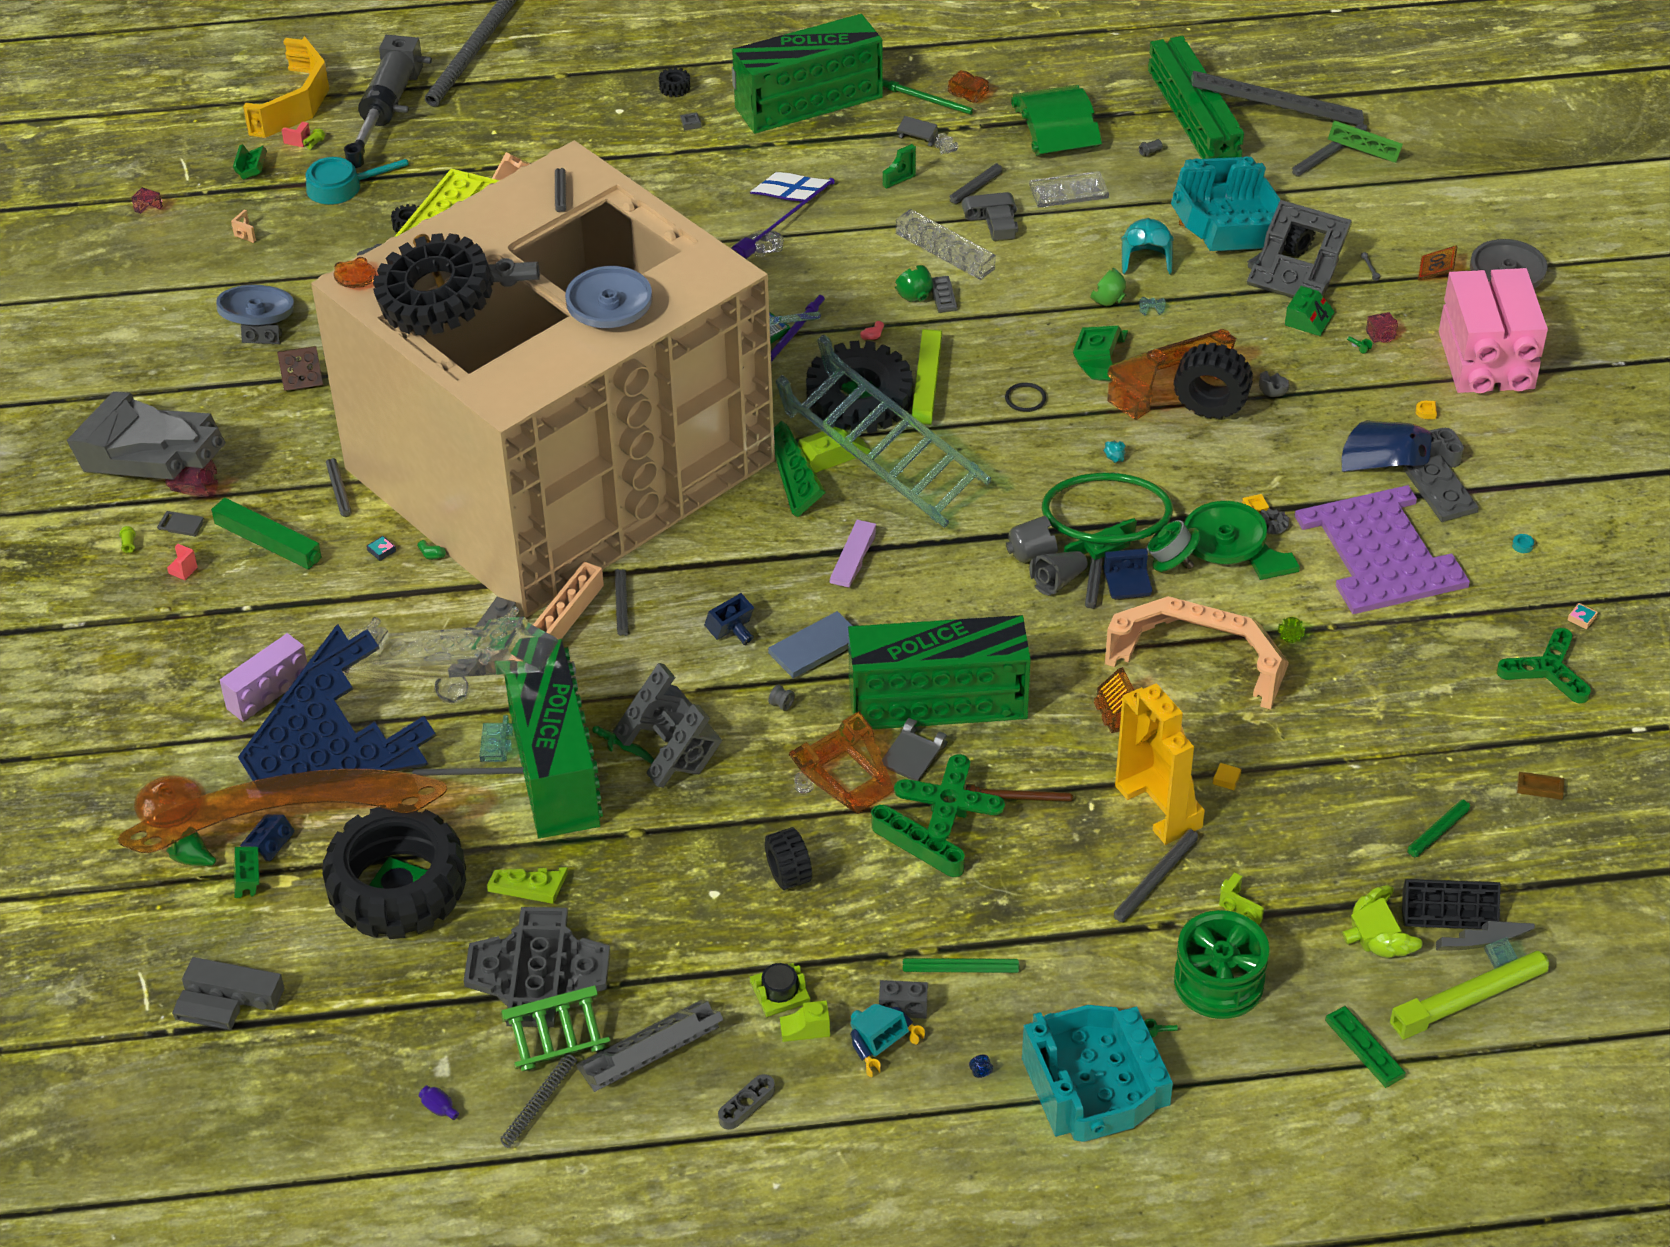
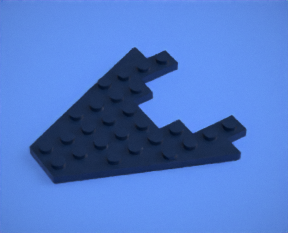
M339 624L336 625L238 756L261 795L428 765L427 760L418 747L437 735L425 716L386 739L375 722L355 733L335 700L353 690L343 671L380 649L368 629L348 640Z

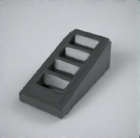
M949 276L933 277L931 292L938 313L956 311L957 305Z

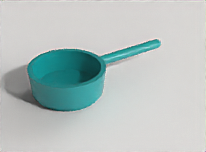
M322 158L311 164L306 171V193L311 200L317 203L328 205L343 203L353 198L359 192V180L405 167L409 164V161L403 159L357 173L355 166L344 158Z

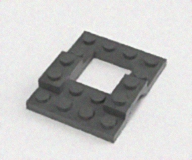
M1280 200L1266 233L1260 257L1254 263L1247 279V285L1291 298L1295 296L1300 286L1319 291L1323 296L1324 292L1327 291L1339 261V254L1352 225V220ZM1291 225L1326 234L1314 264L1281 255L1286 245L1285 240Z

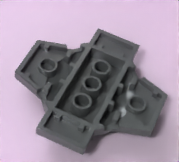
M521 907L519 925L511 929V934L508 937L500 939L497 936L469 943L464 986L497 996L508 1006L507 1009L594 985L597 992L606 990L610 946L585 938L577 940L572 935V931L567 928L568 908ZM556 1009L546 1011L545 1019L548 1027L555 1026L556 1013H558ZM532 1015L523 1017L522 1027H538L536 1019ZM509 1021L506 1022V1026H512V1024L509 1025Z

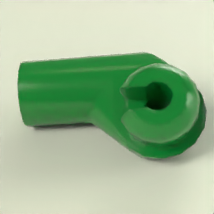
M421 540L417 545L426 559L444 558L446 555L445 548L437 545L429 546L426 540Z

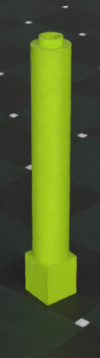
M1534 951L1422 1001L1415 998L1392 1009L1390 1024L1400 1037L1405 1040L1427 1030L1428 1024L1546 973L1549 960L1544 953Z

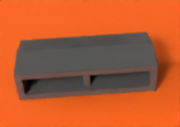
M183 990L172 1014L175 1020L232 1030L240 1012L239 1000Z

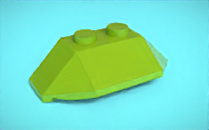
M832 427L799 439L798 442L815 473L871 453V449L862 438L837 427Z

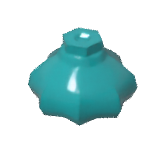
M1115 440L1105 442L1103 451L1107 458L1114 463L1123 462L1126 453L1123 442Z

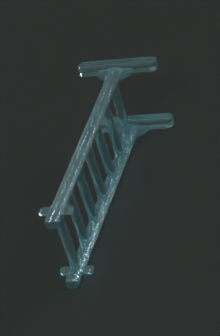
M823 334L817 339L825 371L830 377L808 399L800 403L793 395L788 379L781 375L776 380V385L784 411L791 418L797 413H801L928 514L932 520L945 528L949 524V520L941 515L940 512L974 478L988 485L992 481L991 477L982 471L977 464L969 461L841 361L833 351L831 340ZM845 374L859 386L823 421L809 408ZM867 391L881 403L845 438L830 425ZM888 407L903 420L866 455L853 445L852 442ZM908 425H911L925 437L890 472H887L873 460ZM932 442L947 455L910 490L897 480L896 477ZM954 459L969 472L933 507L921 499L918 494Z

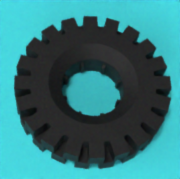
M442 233L432 234L430 243H427L425 236L416 238V247L414 248L407 242L399 247L401 255L395 252L390 253L386 257L388 264L381 263L377 269L379 276H374L373 285L375 288L373 290L385 320H388L392 327L396 329L399 326L401 332L408 334L414 329L416 335H426L429 327H431L433 334L443 333L445 323H448L451 330L461 326L458 318L462 317L468 322L475 317L474 309L481 311L487 304L485 298H490L493 291L491 286L494 285L492 272L482 248L477 243L474 244L472 239L464 236L460 240L458 234L451 233L448 234L446 239H444ZM445 271L452 274L450 279L439 288L430 291L413 289L415 283L429 273Z
M858 340L850 341V349H847L842 342L834 345V352L829 348L822 351L821 358L816 356L811 362V367H808L806 373L807 403L809 408H812V414L817 419L822 417V423L828 427L835 421V427L846 430L848 425H851L852 434H861L862 426L866 427L868 433L877 432V423L883 429L892 426V419L896 422L902 419L904 412H908L911 406L913 376L912 371H910V365L906 360L902 361V355L897 351L890 354V347L882 344L876 350V342L866 341L864 348H860ZM857 379L872 381L873 384L879 387L874 395L867 398H852L846 396L840 390L842 389V384Z

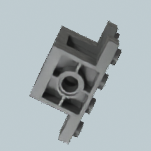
M658 663L614 728L613 733L626 746L631 745L641 729L655 731L663 741L668 742L667 746L664 745L663 748H660V753L646 772L657 787L664 788L675 771L699 775L723 740L708 724L710 718L699 705L692 704L677 686L671 685L676 677L665 664Z

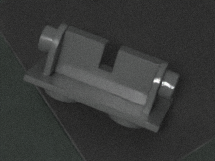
M241 324L242 343L280 344L279 336H282V328H279V325Z

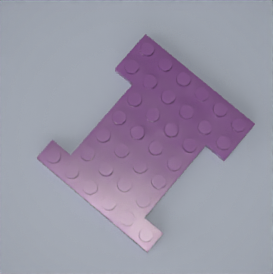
M1409 485L1295 511V518L1302 530L1318 526L1323 527L1352 577L1336 580V587L1352 614L1469 587L1470 581L1453 554L1433 558L1402 510V507L1416 504L1417 498Z

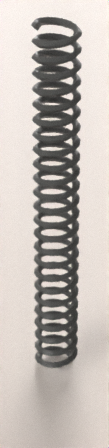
M570 1054L564 1055V1058L561 1059L556 1068L553 1069V1072L547 1077L548 1079H545L537 1093H534V1096L528 1101L523 1111L520 1112L514 1122H512V1125L509 1126V1129L501 1136V1142L505 1147L511 1148V1144L517 1141L516 1137H520L519 1134L531 1122L530 1119H533L536 1112H539L538 1108H542L541 1105L545 1104L544 1101L550 1098L549 1094H553L552 1091H555V1087L561 1084L560 1080H563V1077H566V1073H569V1070L572 1069L571 1066L577 1063L574 1056ZM503 1138L508 1142V1145L504 1143Z

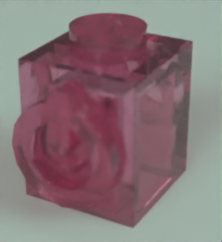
M1390 312L1368 316L1366 332L1373 343L1380 341L1386 343L1395 339L1398 323Z

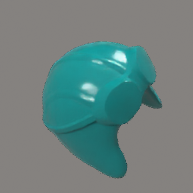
M1151 218L1140 219L1131 224L1121 237L1122 273L1125 274L1128 269L1130 253L1149 249L1158 251L1166 256L1167 271L1170 275L1172 273L1174 237L1166 225Z

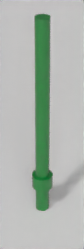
M883 79V87L888 88L889 91H898L969 115L973 113V108L900 85L899 82L893 80L887 81Z

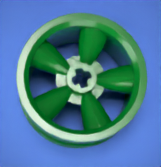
M1209 911L1189 920L1182 928L1178 938L1177 961L1174 972L1175 990L1182 1002L1194 1012L1215 1019L1235 1018L1251 1011L1259 1003L1264 991L1265 971L1270 951L1266 934L1253 920L1232 911ZM1211 965L1212 969L1217 972L1216 977L1210 976L1202 972V970ZM1238 965L1248 973L1234 978L1231 968Z

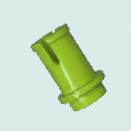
M320 128L314 129L312 134L303 140L304 146L310 142L306 148L312 149L318 142L324 141V131Z
M130 526L123 527L119 532L122 544L121 550L125 553H131L135 549L134 537L136 532Z

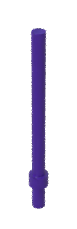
M818 295L813 302L807 305L806 311L771 350V362L811 315L816 314L819 306L825 300L823 295Z

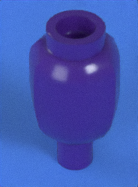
M428 1085L422 1088L419 1098H421L423 1106L438 1116L447 1115L452 1120L459 1116V1112L453 1108L452 1099L443 1090Z

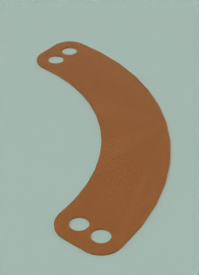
M375 769L319 770L281 775L228 787L176 805L125 830L118 837V843L139 853H152L222 821L261 810L305 803H355L381 807L398 813H409L420 810L443 796L447 791V785L442 781L420 775ZM424 788L435 789L434 792L427 795L419 794V791ZM409 798L418 799V801L412 805L402 804L404 800ZM136 833H147V835L141 839H131V836ZM149 839H161L157 844L145 845V842Z

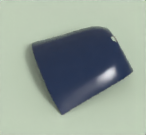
M1370 420L1361 422L1352 430L1344 445L1341 458L1342 472L1397 465L1419 466L1427 464L1431 452V434L1427 429L1411 423ZM1411 434H1415L1413 439L1410 437ZM1420 444L1425 447L1426 453L1424 457L1419 454Z

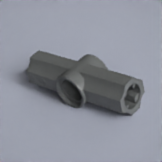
M504 258L496 264H489L493 282H500L504 287L513 286L517 281L540 280L539 262L514 263L513 260Z

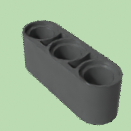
M1009 192L968 196L961 203L965 218L968 220L986 219V207L1008 205L1014 214L1017 211L1014 197Z

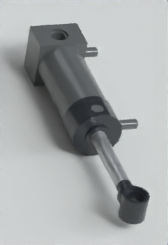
M386 34L379 47L381 62L358 105V111L364 120V124L355 142L344 147L345 159L351 162L355 168H359L364 164V147L374 126L388 124L395 112H409L408 106L399 105L398 102L408 81L418 79L423 63H432L431 57L422 56L418 37Z

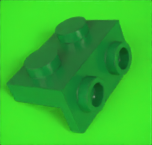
M243 144L239 145L233 164L235 172L242 179L259 175L267 154L266 148L261 146L248 151Z

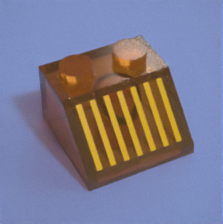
M1123 667L1117 669L1097 688V697L1094 698L1095 707L1102 714L1103 724L1108 726L1111 733L1120 731L1122 696L1134 691Z

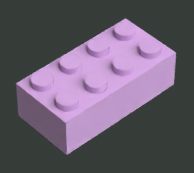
M286 633L221 678L220 684L226 709L244 722L279 696L286 693L307 665L304 645Z

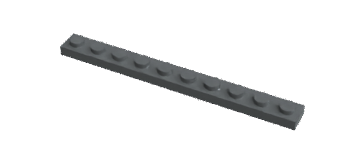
M1193 71L1191 75L1192 86L1198 89L1212 90L1215 93L1229 94L1232 97L1246 98L1249 101L1263 102L1266 105L1280 106L1283 109H1293L1300 113H1310L1317 117H1327L1335 121H1344L1351 125H1358L1364 121L1363 111L1202 72Z

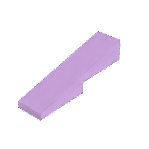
M856 520L830 577L831 584L844 587L851 586L862 567L863 557L875 539V523Z

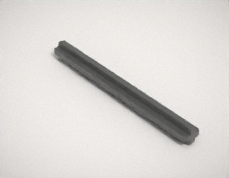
M1364 123L1355 126V128L1367 131V125H1364ZM1332 141L1292 168V173L1300 176L1345 145Z
M1192 829L1187 830L1114 911L1115 920L1124 922L1198 840L1197 832H1194Z

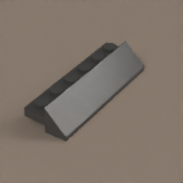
M699 1000L580 1061L576 1066L592 1090L596 1092L719 1028L718 1023L723 1021V1017L720 1011L711 1009L708 1001Z

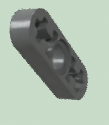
M766 1074L758 1075L725 1103L718 1111L720 1126L727 1130L737 1128L774 1095V1079ZM744 1098H750L753 1100V1103L749 1106H744L740 1101Z

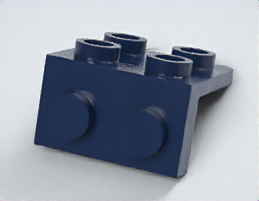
M1146 548L1105 552L1104 573L1112 599L1152 595V587L1147 572L1148 552Z

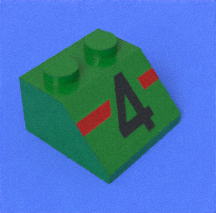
M1300 286L1287 307L1285 326L1321 337L1335 311L1319 291Z

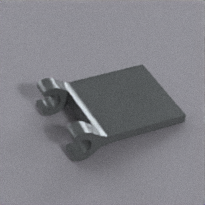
M908 718L900 735L879 764L908 779L919 781L937 754L946 747L948 743L945 740L947 734L939 731L933 742L915 734L917 731V727H915L917 721Z

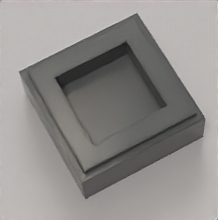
M697 112L680 115L684 131L701 128V121Z

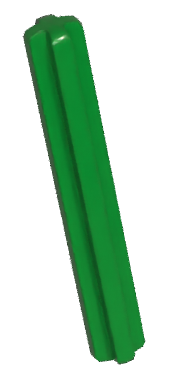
M1464 799L1460 800L1408 846V854L1414 858L1418 857L1470 810V803Z

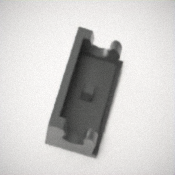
M904 116L897 128V133L900 134L899 138H903L905 134L923 138L929 141L928 146H932L939 137L937 124Z

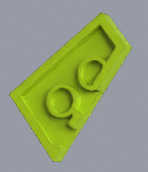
M560 867L559 871H547V868H538V872H525L523 869L494 870L487 884L488 892L554 904L566 879L568 870L567 867Z

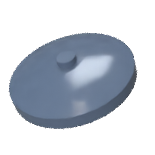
M621 266L597 267L579 274L570 282L565 293L566 306L571 316L585 325L597 328L621 327L640 319L649 310L652 303L651 285L642 274L635 270Z
M243 285L222 292L217 297L216 308L219 315L229 321L246 325H265L288 318L293 313L294 300L289 293L276 287Z

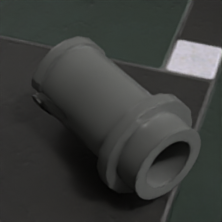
M1156 139L1148 143L1142 142L1138 149L1142 156H1149L1150 153L1162 150L1163 145L1161 140Z

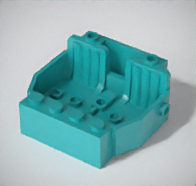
M1252 157L1195 158L1185 160L1184 167L1180 170L1173 192L1171 205L1184 226L1203 239L1210 251L1261 249L1264 247L1266 233L1280 198L1264 177L1266 170L1264 164L1256 163Z
M1084 1005L1058 1013H1049L1045 1016L1038 1012L1033 1014V1023L1024 1025L1022 1061L1055 1137L1071 1133L1075 1141L1085 1142L1133 1129L1152 1114L1155 1109L1170 1106L1173 1082L1137 1006L1119 1011L1117 1007Z

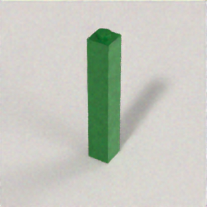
M225 497L211 509L214 524L308 570L322 558L318 542Z

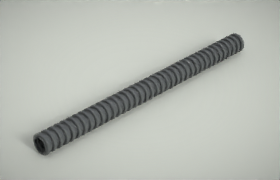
M498 0L425 95L427 104L433 107L438 106L517 0Z

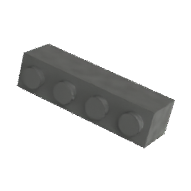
M192 957L182 977L186 991L239 1000V1005L253 1006L262 1010H275L285 989L282 976L279 973Z

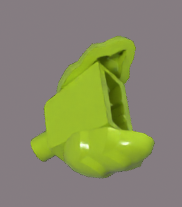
M1389 885L1377 887L1366 896H1361L1356 902L1353 914L1351 915L1353 928L1342 931L1347 945L1359 941L1364 951H1371L1377 956L1384 958L1405 956L1421 949L1422 941L1419 938L1402 933L1386 903L1394 891V888Z

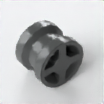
M776 685L769 695L768 702L773 706L778 705L783 711H787L794 701L795 693L791 690H784V687L781 685Z

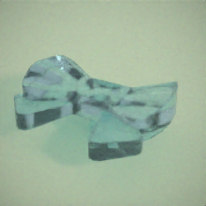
M1141 297L1139 308L1144 316L1147 315L1149 307L1155 308L1159 315L1165 311L1166 301L1164 298L1155 300L1154 298L1147 299L1146 297Z

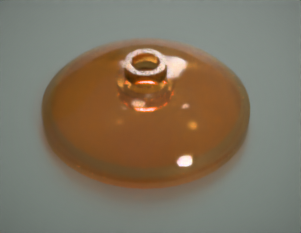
M177 775L163 776L147 783L138 792L134 808L138 819L149 827L156 829L175 828L189 822L199 812L202 805V794L199 786L187 777Z

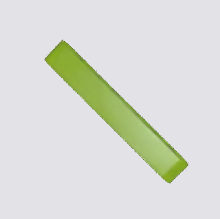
M922 329L912 409V424L932 425L942 330Z

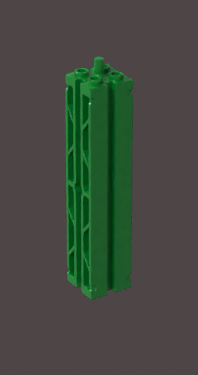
M1184 36L1172 37L1168 43L1164 39L1150 41L1149 53L1152 58L1149 59L1148 71L1152 74V78L1202 159L1242 157L1240 145L1243 144L1244 131L1242 128L1240 129L1239 123L1220 93L1192 86L1191 75L1193 71L1206 73L1188 42H1185Z

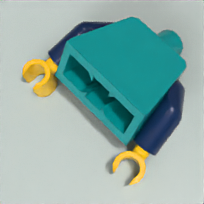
M873 1004L865 1011L856 1010L851 1015L850 1024L852 1031L850 1035L852 1045L862 1061L865 1060L866 1074L869 1077H873L870 1067H876L880 1073V1062L877 1059H872L871 1055L876 1057L909 1031L911 1032L909 1036L911 1043L915 1045L919 1043L917 1035L924 1039L925 1029L919 1025L914 1026L912 1024L913 1021L899 1007H885Z

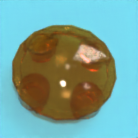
M358 257L353 261L338 262L334 266L335 271L333 275L335 281L348 288L367 286L374 281V276H376L375 268L367 263V259L364 257Z

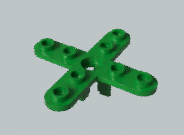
M956 754L949 758L941 785L909 779L899 780L894 785V793L897 797L931 804V811L933 813L928 827V835L935 841H944L949 838L956 815L957 817L965 818L967 811L999 815L1005 809V802L999 796L964 790L970 769V760L965 755ZM948 797V802L943 801V799Z

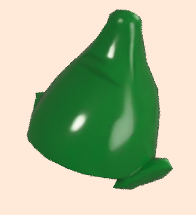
M192 827L183 833L178 842L173 840L171 847L166 850L172 860L181 864L211 866L216 863V858L207 850L202 837Z

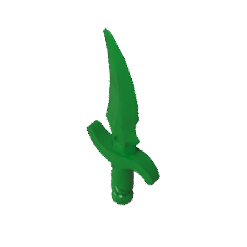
M597 725L593 726L592 731L594 734L608 740L609 751L612 752L613 745L617 744L622 750L631 752L650 764L654 762V758L636 743H631L630 746L623 745L614 733Z

